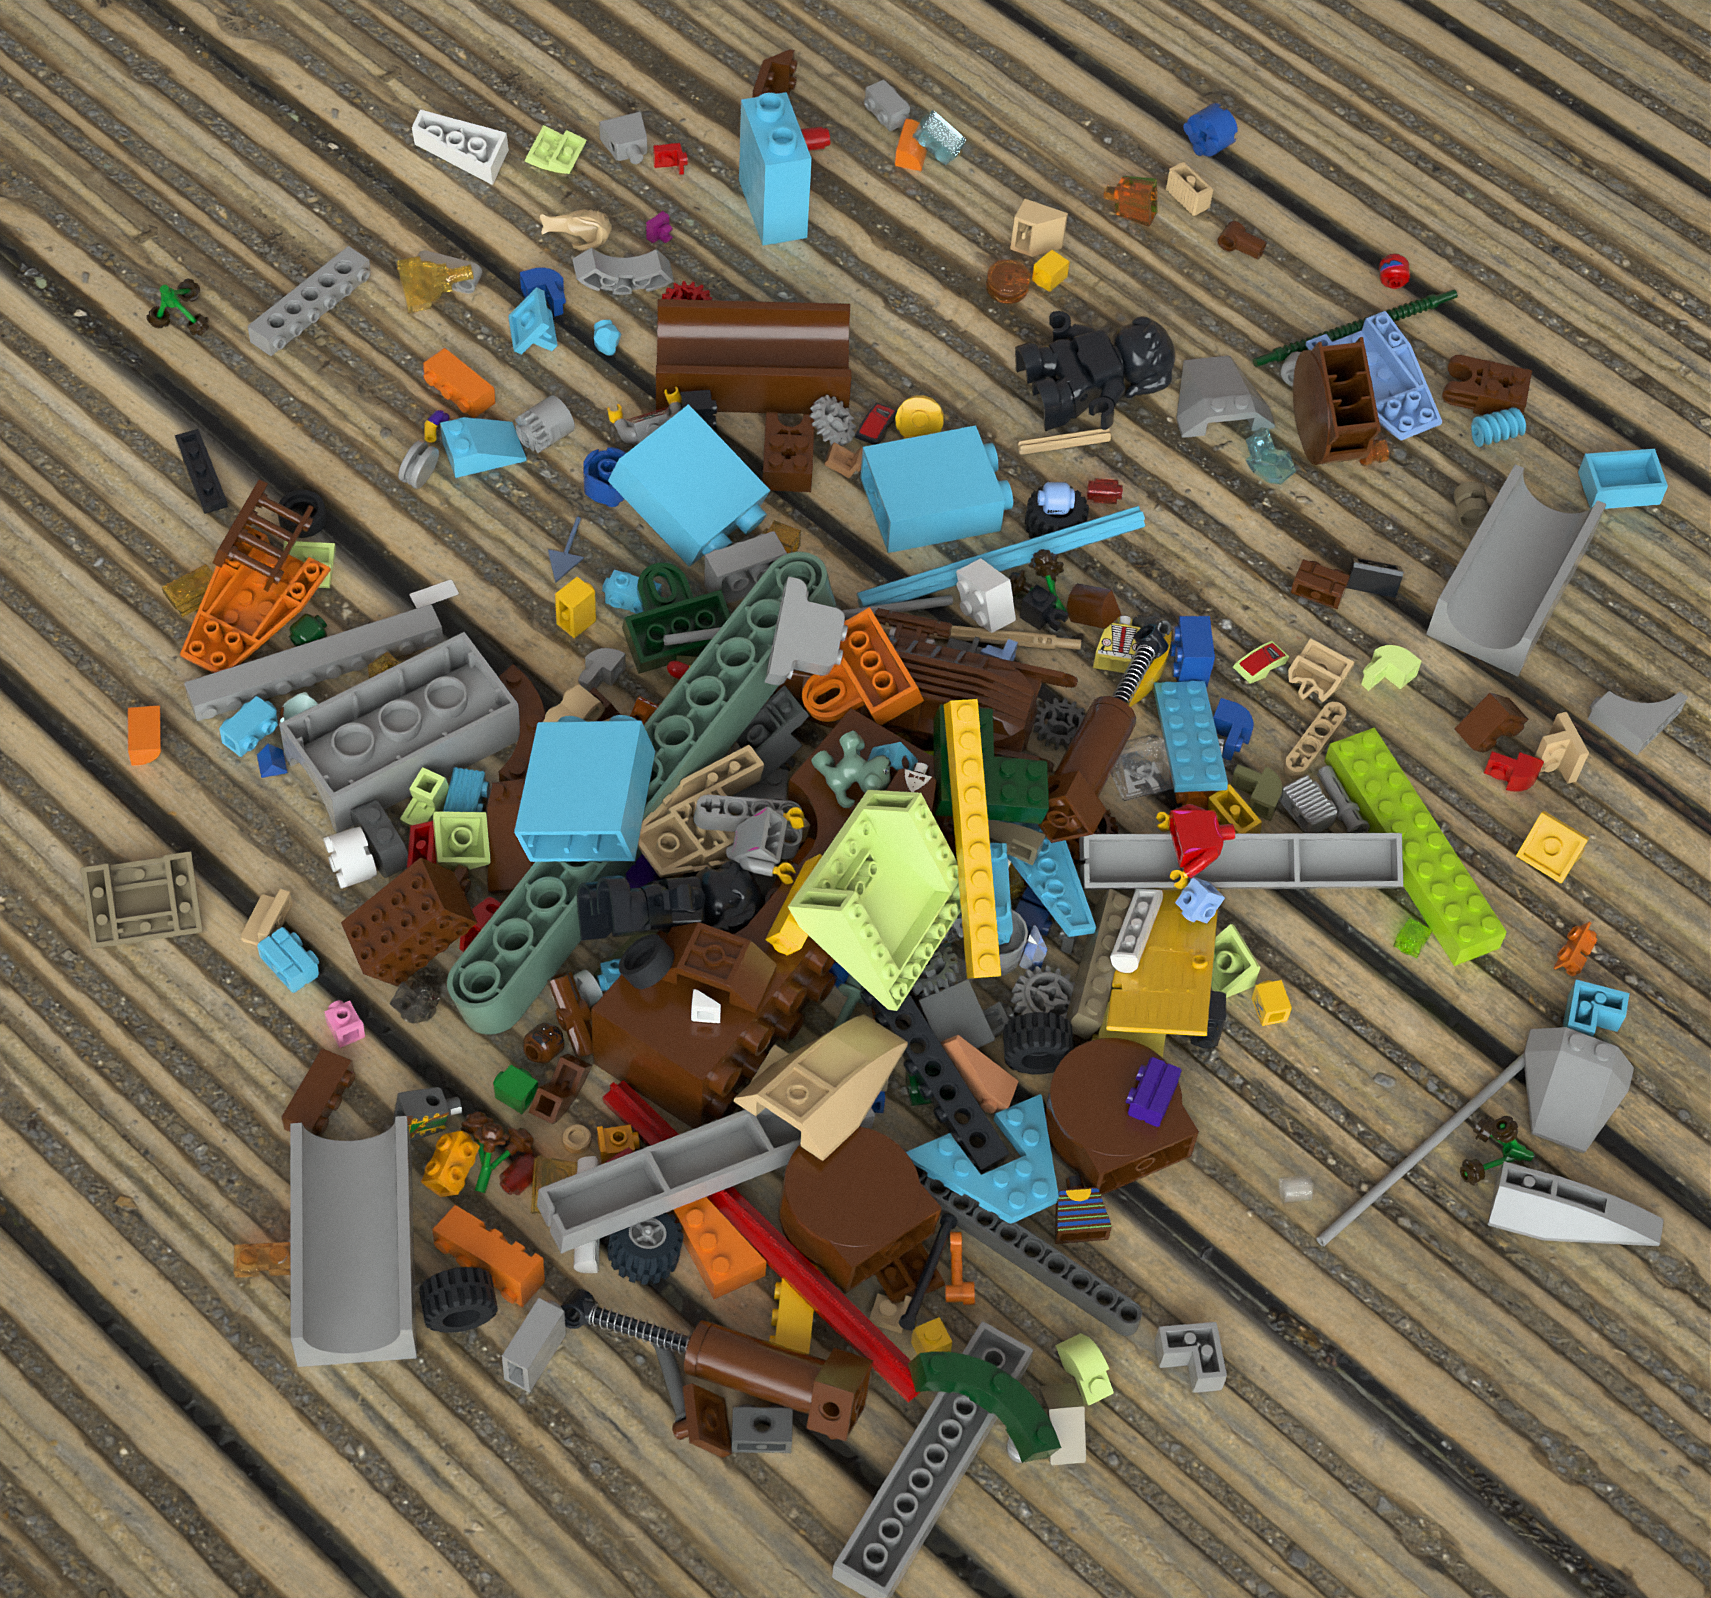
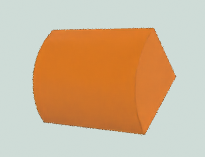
M905 119L896 149L895 166L922 171L931 137L927 128L921 123L912 119Z
M160 706L128 708V753L131 765L150 763L161 752Z

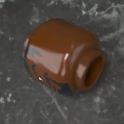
M543 1022L538 1024L523 1039V1050L527 1058L541 1064L550 1062L564 1049L562 1031L550 1023Z

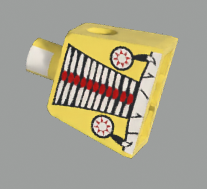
M1120 616L1117 619V624L1112 623L1104 629L1096 650L1093 668L1120 673L1126 671L1133 655L1136 653L1137 643L1134 636L1141 629L1140 627L1132 626V619L1130 617Z

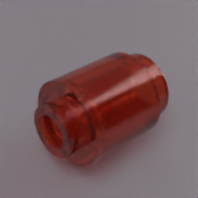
M1097 478L1094 481L1088 480L1087 500L1103 504H1117V500H1122L1123 485H1118V480Z
M526 1153L523 1157L518 1156L499 1175L501 1180L499 1184L507 1194L519 1196L539 1177L538 1173L542 1168L533 1156Z

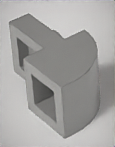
M601 648L589 653L585 657L586 669L580 674L578 682L588 692L593 687L597 689L602 682L612 686L626 669L625 653L612 648Z

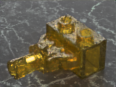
M420 256L396 261L408 314L431 309V302L439 299L443 293L452 291L453 283L474 279L471 264L450 269L447 268L446 263L436 264L431 261H421Z

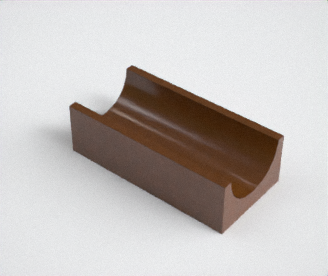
M658 299L656 410L669 407L664 391L667 389L668 393L672 394L676 391L675 387H678L680 395L681 392L710 390L711 399H716L717 412L766 413V411H775L782 414L813 413L810 409L811 406L814 405L815 401L826 395H829L830 398L835 396L838 403L840 401L843 402L844 409L849 408L851 390V369H849L850 304Z

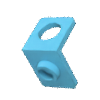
M901 742L874 747L868 759L869 761L876 756L885 755L891 761L890 767H893L897 772L903 768V756L909 761L908 770L910 771L918 763V759Z

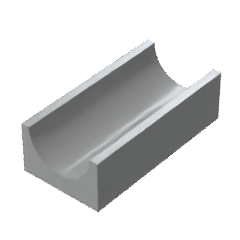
M1515 464L1441 593L1426 635L1518 677L1588 549L1606 504L1597 500L1591 509L1581 513H1563L1553 510L1540 503L1529 492L1523 478L1524 468Z
M465 632L279 723L286 761L290 766L300 763L306 770L321 795L332 827L336 833L354 826L350 811L377 800L383 810L412 796L409 789L422 767L447 778L452 775L453 768L465 769L517 742L520 733L518 703Z
M407 1116L395 1117L393 1126L378 1136L356 1141H336L321 1138L307 1131L302 1123H290L291 1342L297 1366L417 1358L412 1147Z

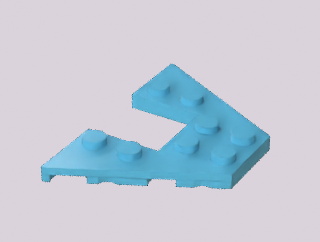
M1041 1094L995 1113L994 1122L1021 1158L981 1175L950 1133L906 1153L914 1165L928 1172L927 1176L931 1179L940 1180L945 1187L961 1196L966 1194L980 1202V1207L989 1212L996 1213L999 1218L1009 1224L1019 1221L1056 1204L1059 1198Z

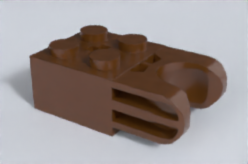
M1454 355L1450 358L1448 363L1450 376L1463 382L1451 381L1444 387L1442 393L1444 402L1472 409L1473 413L1478 415L1492 414L1493 412L1508 410L1512 407L1519 409L1522 414L1524 413L1532 370L1465 355Z
M766 411L763 483L770 490L811 492L814 426L812 423L815 421L810 417L811 413H804L799 425L789 427L780 423L777 412Z

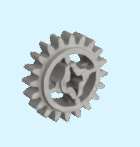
M1038 966L1035 967L1033 972L1026 970L1024 976L1020 975L1012 989L1014 995L1011 998V1002L1016 1004L1013 1012H1021V1015L1035 1012L1055 1013V1015L1062 1014L1061 1016L1066 1019L1075 982L1070 983L1068 981L1070 974L1064 977L1060 976L1061 971L1059 968L1055 973H1051L1049 966H1046L1044 972Z

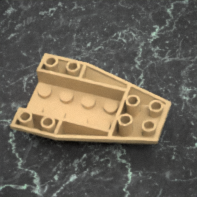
M864 1014L857 1016L771 1064L734 1098V1102L755 1116L767 1108L801 1131V1147L824 1161L861 1125L908 1046V1042Z

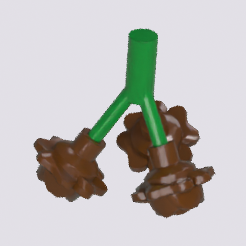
M475 1112L466 1116V1120L461 1123V1131L472 1134L474 1141L480 1146L481 1170L475 1191L486 1193L492 1170L509 1155L513 1156L518 1151L532 1155L533 1150L531 1146L534 1143V1139L525 1128H519L518 1130L509 1128L508 1132L511 1143L505 1147L506 1151L490 1164L491 1155L495 1151L496 1145L506 1144L509 1135L504 1132L500 1124L493 1123V1118H488L485 1113Z

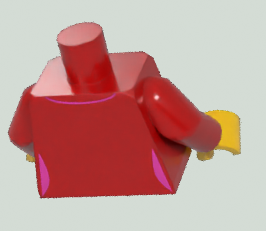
M1192 804L1172 810L1169 815L1165 812H1159L1156 816L1159 822H1163L1157 825L1161 832L1170 831L1179 868L1183 867L1184 869L1182 872L1180 870H1173L1170 873L1172 880H1176L1181 876L1180 881L1174 884L1177 889L1185 888L1188 884V877H1194L1218 858L1224 845L1223 841L1235 839L1233 824L1219 825L1214 811L1205 810Z

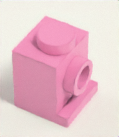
M340 1000L335 1001L329 1005L327 1011H324L326 1023L339 1048L365 1038L363 1022L359 1019L350 1001L345 1003Z

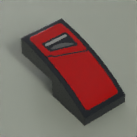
M876 402L859 426L855 438L872 445L879 444L885 438L887 428L895 421L898 410Z

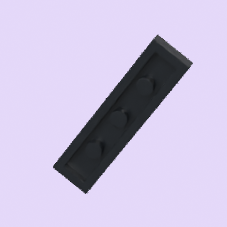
M199 429L174 435L203 513L206 514L227 508L228 503Z

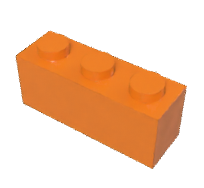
M446 348L423 363L424 379L427 384L438 389L447 400L450 399L463 413L476 418L495 404L494 387Z

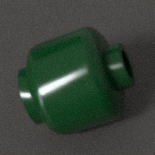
M304 614L289 627L290 635L288 637L296 647L327 637L325 631L327 624L319 615L313 617L310 614Z

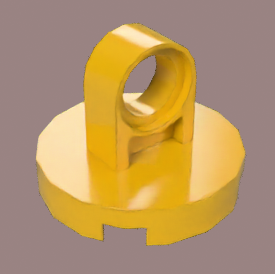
M914 395L907 398L899 406L895 417L896 428L904 436V439L939 433L944 424V413L934 399L924 395Z

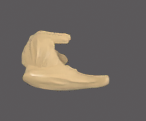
M583 209L552 217L542 213L539 216V221L543 225L542 235L547 232H563L573 236H580L587 243L572 244L573 248L578 250H588L591 247L595 249L602 246L612 231V225L608 216L599 210Z

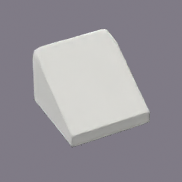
M693 989L691 1020L720 1023L721 1005L700 991Z

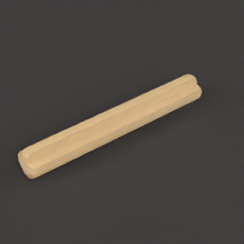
M1099 428L1020 440L1017 443V449L1020 455L1109 442L1111 432L1109 429L1102 430Z

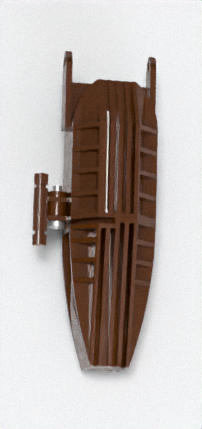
M881 608L875 611V617L880 624L886 625V623H889V626H892L888 638L916 683L924 700L881 725L882 727L922 751H934L933 719L939 705L955 700L977 699L978 708L993 709L995 757L1047 761V772L1053 771V762L1046 760V758L1022 752L1027 749L1037 715L1036 701L1041 683L1074 688L1078 683L1077 677L1061 671L935 645V640L930 639V635L936 633L939 637L949 639L952 629L951 623L942 621L938 623L937 620L895 611L889 613V610ZM794 669L791 679L787 678L783 684L779 685L770 698L785 685L807 711L803 704L802 691L808 679L814 674ZM832 688L817 697L816 703L824 704L835 698L840 693V689ZM865 705L855 710L874 721ZM810 715L806 720L833 729L841 719L824 722Z

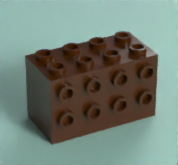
M419 858L345 918L341 924L362 973L398 987L405 983L416 971L425 967L436 955L445 951L455 940L468 933L469 929L477 924V920L454 871Z

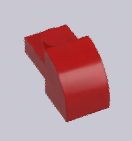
M1492 751L1484 774L1490 775L1495 779L1507 781L1506 790L1520 792L1531 788L1535 784L1544 760L1519 752L1516 760Z

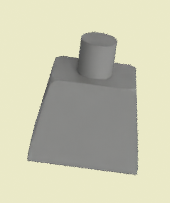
M641 112L599 122L600 140L617 161L630 159L632 164H638L643 160V155L647 153V135Z

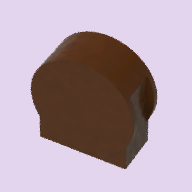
M1103 1038L1092 1040L1070 1051L1059 1063L1053 1074L1045 1108L1049 1141L1053 1149L1067 1165L1079 1173L1087 1188L1096 1187L1101 1195L1190 1158L1199 1133L1182 1104V1092L1179 1082L1160 1126L1156 1127L1146 1123L1144 1120L1141 1121L1129 1116L1130 1104H1127L1126 1100L1131 1088L1137 1089L1140 1083L1136 1080L1141 1065L1147 1066L1152 1057L1164 1061L1165 1064L1168 1063L1150 1048L1127 1039Z
M859 1126L824 1161L801 1147V1144L796 1148L786 1168L778 1212L780 1225L786 1239L812 1264L823 1268L843 1293L846 1294L934 1235L942 1207L919 1182L918 1173L911 1158L900 1145L880 1132Z

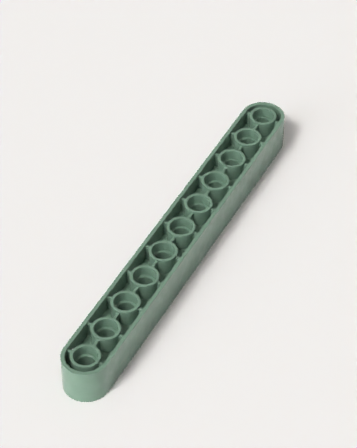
M792 552L775 560L644 724L654 747L655 756L643 820L662 804L663 799L679 786L683 778L722 759L779 686L765 683L783 588L788 576L800 579L806 584L807 591H809V602L836 607L826 566L820 558L807 552ZM638 847L635 861L535 862L449 972L447 979L448 992L468 1027L475 1032L491 1035L510 1029L520 1020L547 985V980L554 976L581 941L577 909L579 885L582 882L599 881L601 877L618 875L626 879V872L632 865H635L637 859L642 855Z

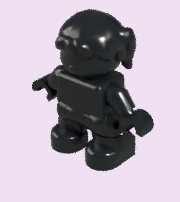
M1053 311L1049 316V325L1054 329L1052 343L1048 346L1038 347L1034 342H1028L1015 347L1016 372L1026 370L1027 383H1032L1033 396L1041 395L1045 431L1066 425L1071 418L1076 419L1088 408L1089 415L1091 416L1102 413L1101 429H1109L1114 423V407L1123 395L1126 398L1136 395H1148L1164 390L1170 385L1176 355L1173 341L1168 332L1159 323L1148 317H1137L1132 323L1118 328L1111 342L1107 332L1104 330L1097 331L1093 327L1080 324L1071 326L1070 316L1063 311ZM1124 379L1131 383L1126 391Z
M727 861L715 870L705 867L695 877L651 881L642 887L631 889L628 881L623 876L601 877L599 881L582 882L577 891L581 941L605 939L611 933L612 937H624L657 933L659 930L670 932L672 927L696 922L735 934L745 928L763 907V898L757 882L736 861Z

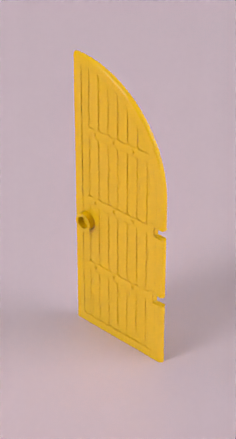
M1162 890L1163 900L1137 969L1131 973H1123L1116 969L1114 973L1112 987L1122 989L1111 990L1107 1030L1207 1036L1218 909L1208 923L1198 920L1191 922L1181 914L1183 910L1175 903L1183 890Z

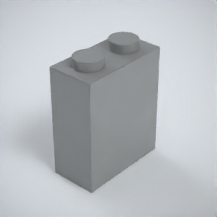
M538 1298L502 1355L504 1380L529 1393L566 1336L565 1314L559 1304L551 1300L546 1302Z

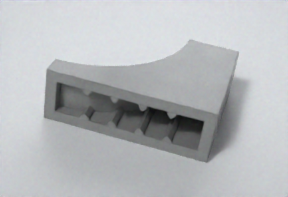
M1608 691L1602 698L1598 696L1591 703L1589 708L1592 711L1588 720L1635 755H1638L1681 713L1688 697L1678 692L1675 696L1661 702L1639 703L1626 700Z

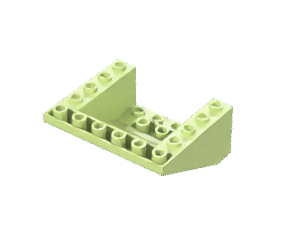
M867 790L788 908L804 932L888 1010L895 1011L899 1009L961 912L958 865L921 793Z

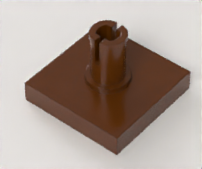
M694 1383L683 1386L686 1419L673 1423L672 1430L674 1436L679 1440L689 1437L690 1444L723 1458L731 1455L732 1449L725 1398Z

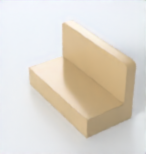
M279 889L275 898L262 894L240 935L241 940L258 945L259 942L268 936L270 937L272 933L280 929L293 906L290 892Z

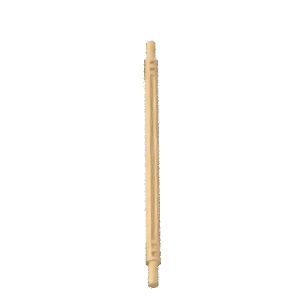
M886 623V625L880 624L884 632L889 634L892 626H889V623ZM952 626L951 636H949V639L954 638L973 642L976 636L980 637V643L1006 645L1007 640L1010 639L1018 642L1017 646L1055 650V647L1081 649V640L1058 638L1053 634L997 630L990 633L984 628ZM936 633L930 635V638L948 639L939 637Z

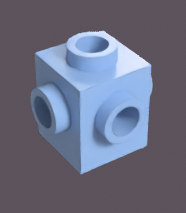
M1193 877L1175 903L1183 910L1181 914L1189 921L1195 922L1198 920L1208 923L1225 897L1210 882Z

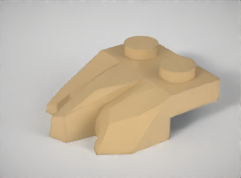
M1310 638L1301 654L1297 655L1288 669L1289 682L1302 684L1298 692V697L1302 702L1315 692L1319 695L1318 700L1323 703L1339 690L1354 667L1355 662Z

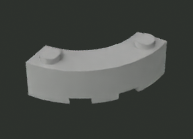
M591 247L573 258L577 280L596 291L604 289L610 290L616 295L632 294V290L646 289V292H650L674 282L670 261L657 249L636 257L618 258L601 254Z

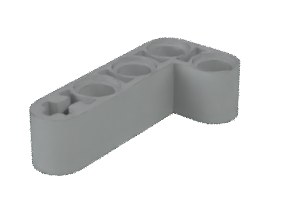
M704 795L697 801L693 820L696 826L701 829L736 832L739 824L767 806L773 810H783V813H788L793 807L800 809L801 807L795 802L785 800ZM787 821L784 840L792 843L783 842L781 858L791 859L795 857L802 840V828H792L789 821Z

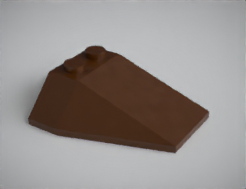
M525 779L492 783L487 796L484 812L487 814L491 862L489 865H486L487 886L490 893L513 891L535 863L530 862L514 832Z

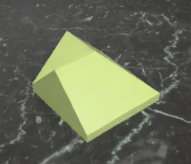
M433 812L436 863L438 865L455 871L458 864L470 870L491 863L486 812Z

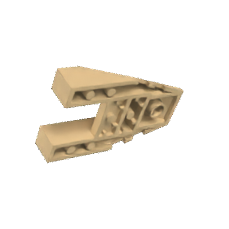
M750 745L683 778L679 786L663 799L662 804L642 821L638 848L660 878L701 871L705 867L717 868L721 867L725 862L731 861L727 857L726 849L733 845L735 832L701 829L696 826L693 817L697 801L701 796H732L760 781L764 763ZM806 818L803 819L804 827H802L801 843L806 840L810 827Z

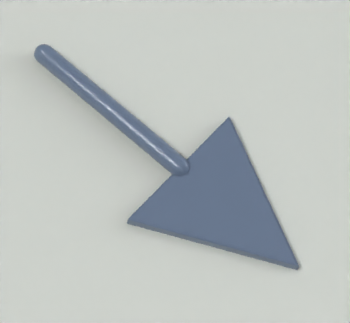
M576 517L564 552L548 549L555 583L584 559L582 556L568 554L581 520L580 517Z

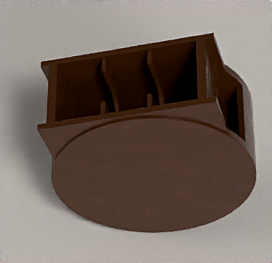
M1359 337L1355 343L1322 346V342H1318L1312 350L1302 351L1296 361L1293 378V405L1296 427L1307 459L1314 465L1365 459L1371 452L1374 438L1381 432L1363 337Z

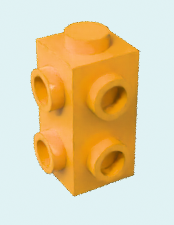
M464 1131L443 1134L436 1143V1150L431 1160L425 1166V1173L421 1183L439 1197L458 1195L465 1185V1179L470 1168L476 1161V1154L480 1146L471 1140L472 1137Z

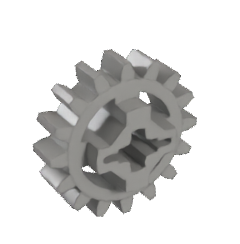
M826 395L815 401L814 405L810 408L813 411L810 417L815 420L812 425L816 427L818 435H823V441L829 440L830 445L835 442L840 446L851 442L856 434L853 431L856 429V425L851 422L854 417L850 415L849 408L844 409L843 402L840 401L838 403L835 396L830 398L829 395Z

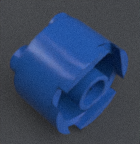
M1218 103L1210 104L1193 114L1183 126L1193 145V150L1198 156H1213L1236 141V138L1234 139L1235 133L1238 132L1236 121L1230 111L1221 109L1219 107L1221 105Z
M608 447L605 451L599 452V449L594 450L585 458L583 463L584 493L593 501L606 504L608 507H616L621 501L625 500L608 482L618 459L626 454L624 451Z

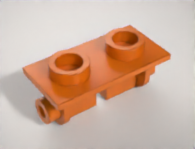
M1590 921L1581 926L1577 925L1570 930L1567 935L1568 941L1557 954L1558 960L1554 966L1555 970L1563 966L1567 969L1566 973L1570 976H1576V974L1581 973L1587 961L1585 956L1590 955L1597 942V934L1592 930H1588L1591 925Z

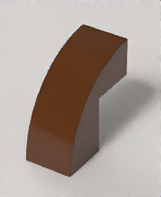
M569 1053L561 1056L551 1081L538 1087L528 1113L551 1124H555L576 1099L592 1065Z

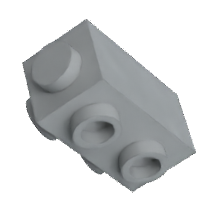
M885 80L866 87L865 107L877 117L879 123L884 125L889 131L903 127L905 119H909L910 106L908 102L903 100L897 94L894 87L890 86Z

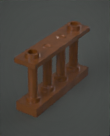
M259 479L218 548L213 564L222 568L226 559L229 561L233 559L268 577V581L263 589L268 592L273 583L278 585L284 574L281 568L301 532H308L314 520L310 517L314 507L309 505L304 516L267 498L268 495L264 492L268 483ZM256 507H265L297 524L295 532L291 533L257 515L258 512L255 511ZM254 524L287 541L286 548L282 551L249 534L248 530L245 529L246 525L252 526ZM243 541L278 559L274 569L238 551V547L235 546L236 542L242 543Z

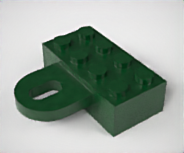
M661 562L648 566L641 573L637 584V594L644 612L624 617L622 630L638 674L667 666L669 662L676 661L677 655L698 657L712 640L665 645L664 635L719 628L724 625L731 615L721 590L693 597L685 574L675 565ZM662 576L667 580L671 596L667 598L659 596L653 581L655 577Z

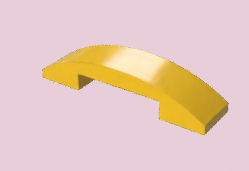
M1171 632L1169 635L1165 634L1166 636L1164 637L1169 645L1167 651L1162 656L1156 658L1145 672L1146 674L1143 676L1138 689H1136L1132 701L1129 702L1130 707L1147 696L1154 688V683H1158L1161 678L1170 650Z

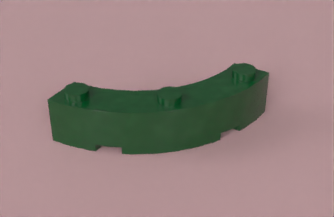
M937 1351L919 1353L908 1363L916 1392L939 1391L959 1393L969 1397L970 1401L981 1406L990 1414H995L1007 1427L1005 1430L1012 1439L1022 1463L1048 1458L1062 1448L1049 1417L1038 1401L1019 1381L997 1366L966 1354Z

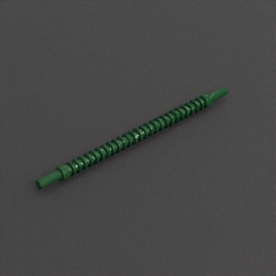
M1455 289L1439 295L1431 294L1425 298L1422 297L1420 300L1410 301L1409 304L1405 303L1403 306L1393 307L1392 310L1387 309L1386 312L1393 322L1399 321L1400 318L1405 319L1411 315H1416L1417 312L1422 313L1423 311H1428V309H1435L1439 304L1457 298L1458 294ZM1365 317L1363 320L1353 321L1352 324L1347 323L1346 326L1336 327L1335 330L1330 329L1329 332L1324 331L1323 334L1318 333V335H1313L1312 338L1307 337L1306 340L1301 339L1300 342L1295 341L1294 344L1284 345L1283 348H1274L1268 354L1253 358V365L1259 367L1273 361L1282 362L1291 353L1309 350L1305 345L1306 341L1327 334L1333 342L1362 330L1365 319L1368 317Z

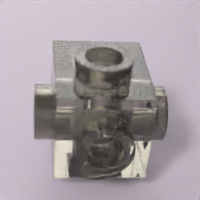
M415 979L403 981L400 984L390 1005L401 1013V1017L405 1021L414 1024L430 1020L437 1011L436 1006L441 998L433 992L431 986Z

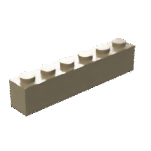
M1109 889L1095 904L1092 917L1096 930L1094 934L1087 935L1066 1019L1072 1025L1073 1034L1086 1040L1103 1023L1112 980L1116 971L1111 963L1110 956L1132 901L1131 898L1113 889Z

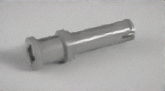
M1324 766L1318 771L1317 775L1337 807L1338 819L1344 822L1347 833H1366L1370 826L1359 814L1360 809L1358 805L1351 802L1332 766Z

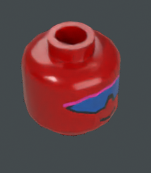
M1389 254L1383 258L1379 265L1381 283L1385 287L1398 289L1406 285L1410 279L1408 260L1399 254Z

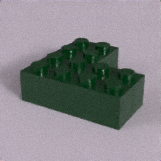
M940 704L933 719L934 778L936 779L935 815L953 817L944 705ZM978 708L988 820L1041 824L1049 810L1047 761L995 757L993 709Z

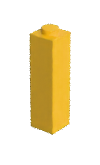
M821 854L805 861L765 939L773 945L776 951L786 956L800 950L808 936L799 927L788 906L821 859Z

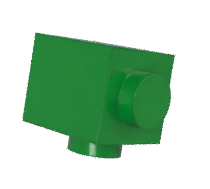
M511 1064L504 1072H499L493 1082L495 1098L520 1114H523L531 1105L538 1089V1081L532 1078V1075L523 1068L518 1069Z

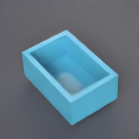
M1655 449L1588 453L1584 455L1578 471L1590 509L1597 500L1606 504L1605 509L1660 505L1668 487Z

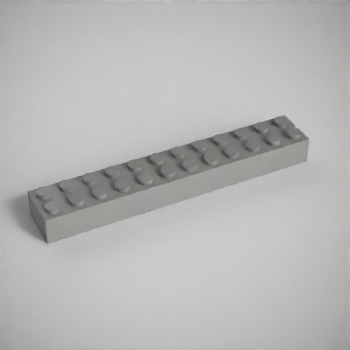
M1402 833L1235 834L1234 840L1223 841L1224 845L1218 858L1194 876L1195 878L1210 882L1216 889L1403 887ZM1093 834L1079 837L1080 861H1085V864L1080 866V883L1083 890H1183L1177 889L1174 886L1175 883L1180 881L1181 876L1176 880L1170 878V873L1173 870H1180L1181 872L1184 870L1183 867L1179 868L1171 834Z
M767 1108L762 1110L757 1116L745 1109L539 1188L537 1207L547 1227L551 1226L550 1233L560 1253H564L788 1165L793 1152L801 1144V1131ZM872 1108L868 1111L860 1127L872 1129L875 1118Z

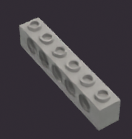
M350 246L346 247L249 324L250 342L270 356L283 349L288 342L299 336L304 329L315 323L319 317L334 308L345 296H349L355 288L369 279L371 276L369 259Z

